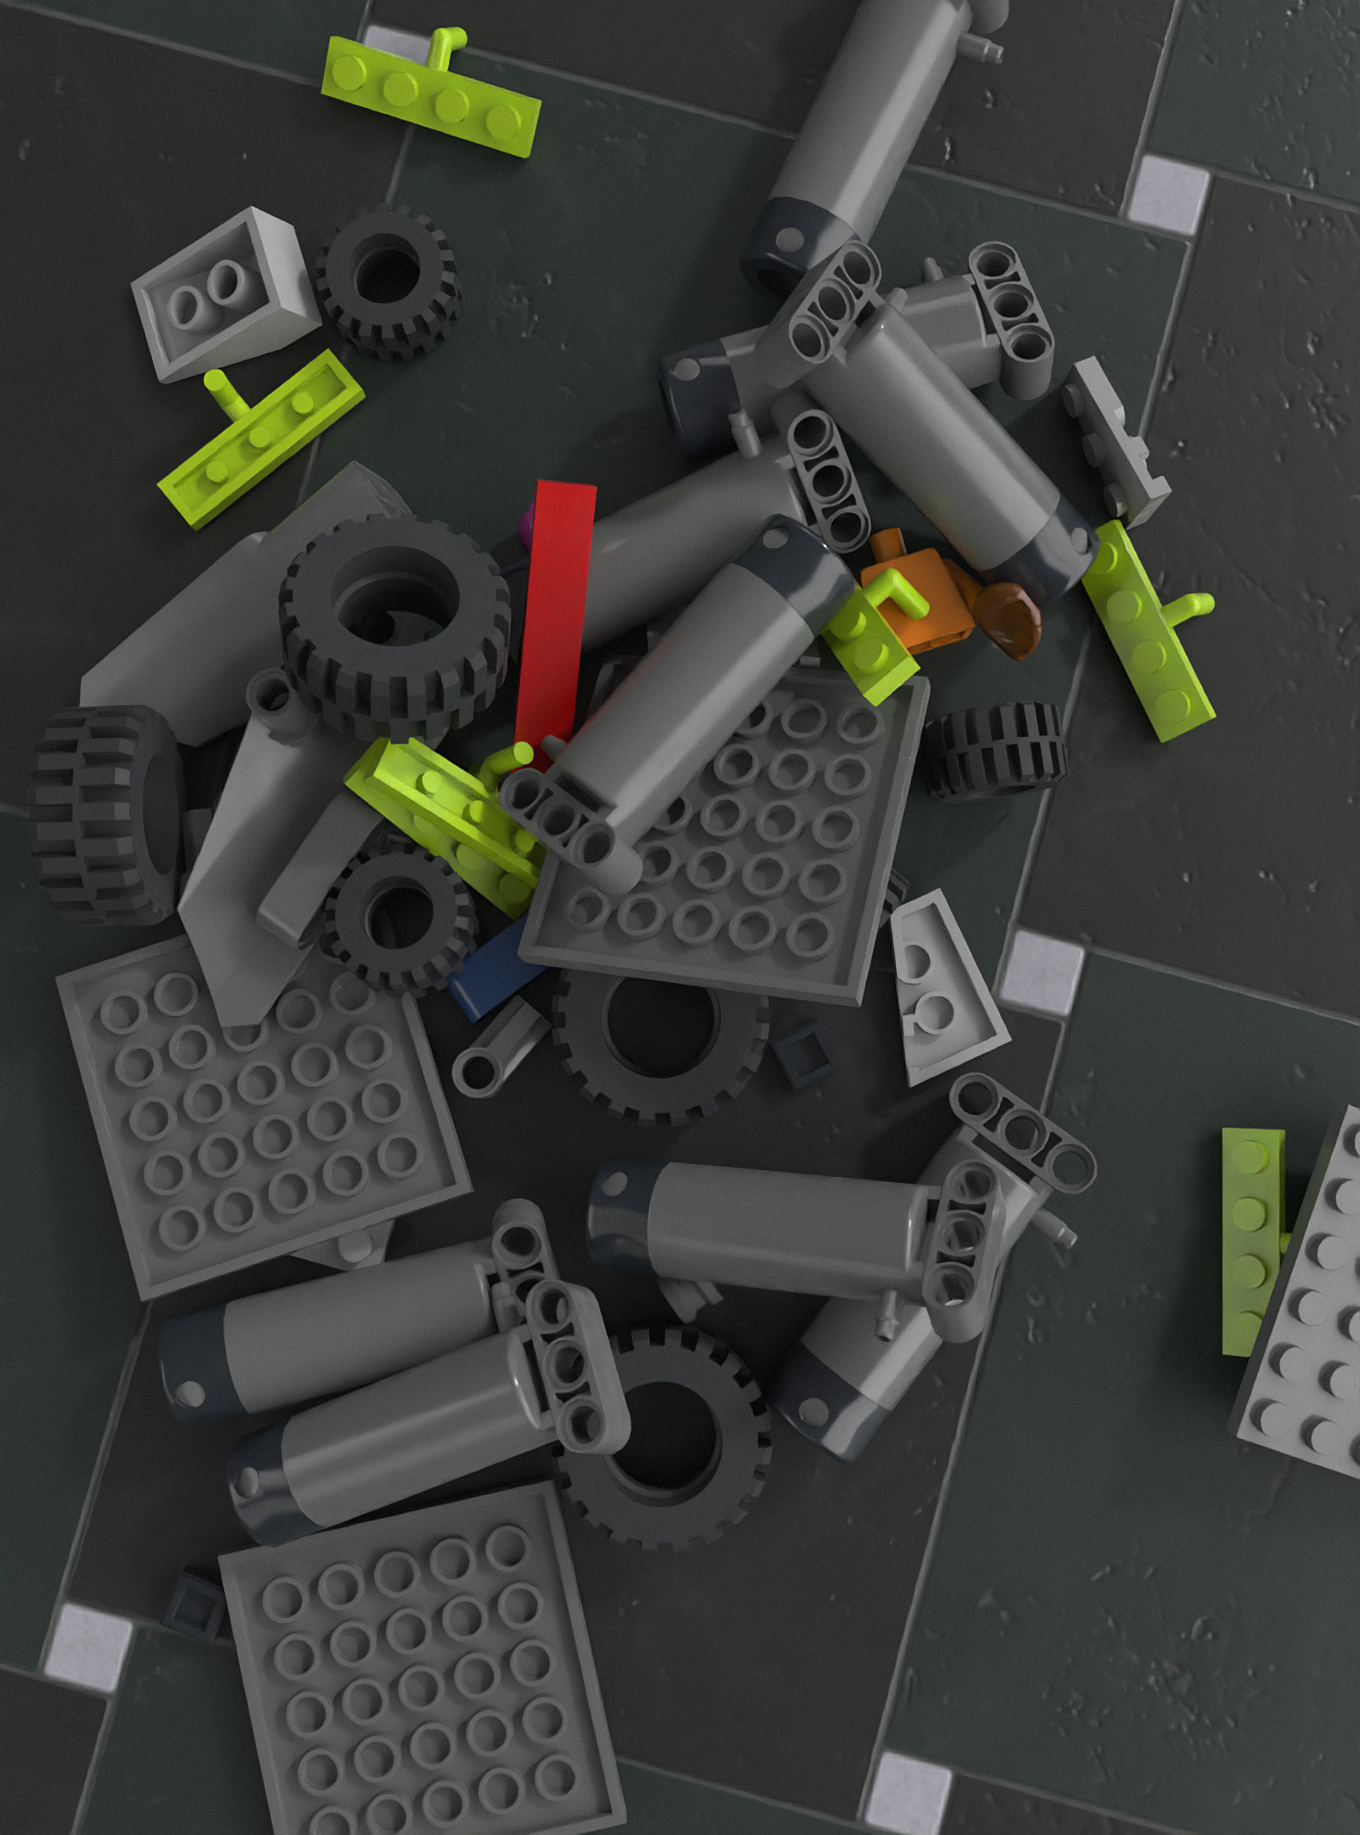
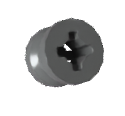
M659 1276L655 1278L660 1290L686 1325L696 1319L697 1311L706 1304L716 1305L724 1299L715 1283Z

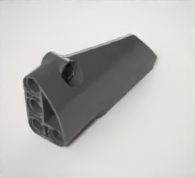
M353 460L270 532H257L238 542L81 678L79 707L149 706L167 719L169 729L174 731L178 742L197 748L247 725L252 710L246 701V688L250 680L258 672L275 668L279 662L278 658L282 653L278 617V594L281 582L287 577V568L295 556L300 552L307 554L306 545L322 532L327 536L334 533L333 527L344 521L352 519L354 524L365 522L367 515L384 513L385 519H401V513H413L386 480ZM387 611L359 620L348 631L370 643L400 647L422 643L424 641V633L432 631L439 624L419 614L405 611ZM395 622L394 634L389 641L385 642V632L390 624ZM289 692L280 694L274 699L271 711H275L287 704Z
M283 653L279 656V662L275 668L258 672L250 680L246 688V701L252 710V714L211 824L177 907L179 916L202 968L220 1026L223 1029L254 1026L261 1023L326 928L325 922L331 921L332 917L327 913L325 907L327 898L337 899L339 895L332 887L338 875L347 880L352 874L347 865L355 858L361 864L371 860L368 851L377 847L381 848L393 824L347 787L343 781V777L374 742L355 738V732L350 728L340 732L323 722V711L318 715L311 713L300 701L299 692L291 688L286 675ZM289 692L287 704L277 711H271L274 699L280 694ZM451 726L444 728L443 736L426 742H424L423 736L413 738L435 751Z

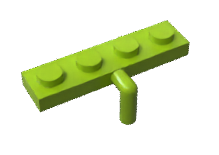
M460 27L439 28L433 32L426 64L343 37H330L321 94L522 158L530 157L542 103L541 100L448 71L451 51L461 50L467 43L466 32Z
M329 348L252 409L236 392L221 370L211 369L204 376V384L234 423L157 485L197 532L366 396L362 388Z
M1113 519L1095 530L1098 533L1101 545L1095 561L1081 580L1161 743H1164L1217 717L1173 629V626L1192 616L1209 614L1213 610L1215 602L1208 593L1186 594L1162 607L1120 520Z
M893 568L882 571L863 589L856 581L857 587L853 597L821 632V635L862 695L875 707L920 669L917 662L876 607L890 596L915 621L924 618L930 608L929 603Z
M378 737L343 777L344 784L423 848L428 849L433 856L437 857L440 855L449 862L453 871H457L464 881L516 921L532 904L536 889L362 781L382 737ZM475 763L470 766L468 774L476 778L482 763Z
M382 737L362 780L363 782L536 889L547 850L533 840L501 808L498 799L499 793L496 792L503 774L529 764L532 761L534 753L528 743L518 742L487 756L475 778L413 737L409 738V744H390V738Z
M1228 1127L1222 1128L1223 1355L1250 1357L1292 1233H1285V1130Z

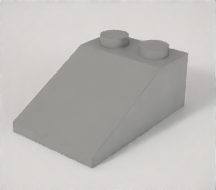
M253 206L243 210L131 283L158 380L165 384L282 349L323 325L293 225Z

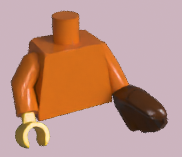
M897 527L883 530L869 538L877 564L859 571L856 581L863 589L885 569L893 568L929 603L930 608L927 615L917 621L912 620L890 596L876 607L911 656L968 638L975 628L973 619L976 620L983 633L1014 661L1020 662L1024 660L1028 654L1033 653L1038 647L1043 629L1041 625V612L1021 586L1015 583L1001 582L984 588L951 559L940 558L934 548L908 554L900 528Z

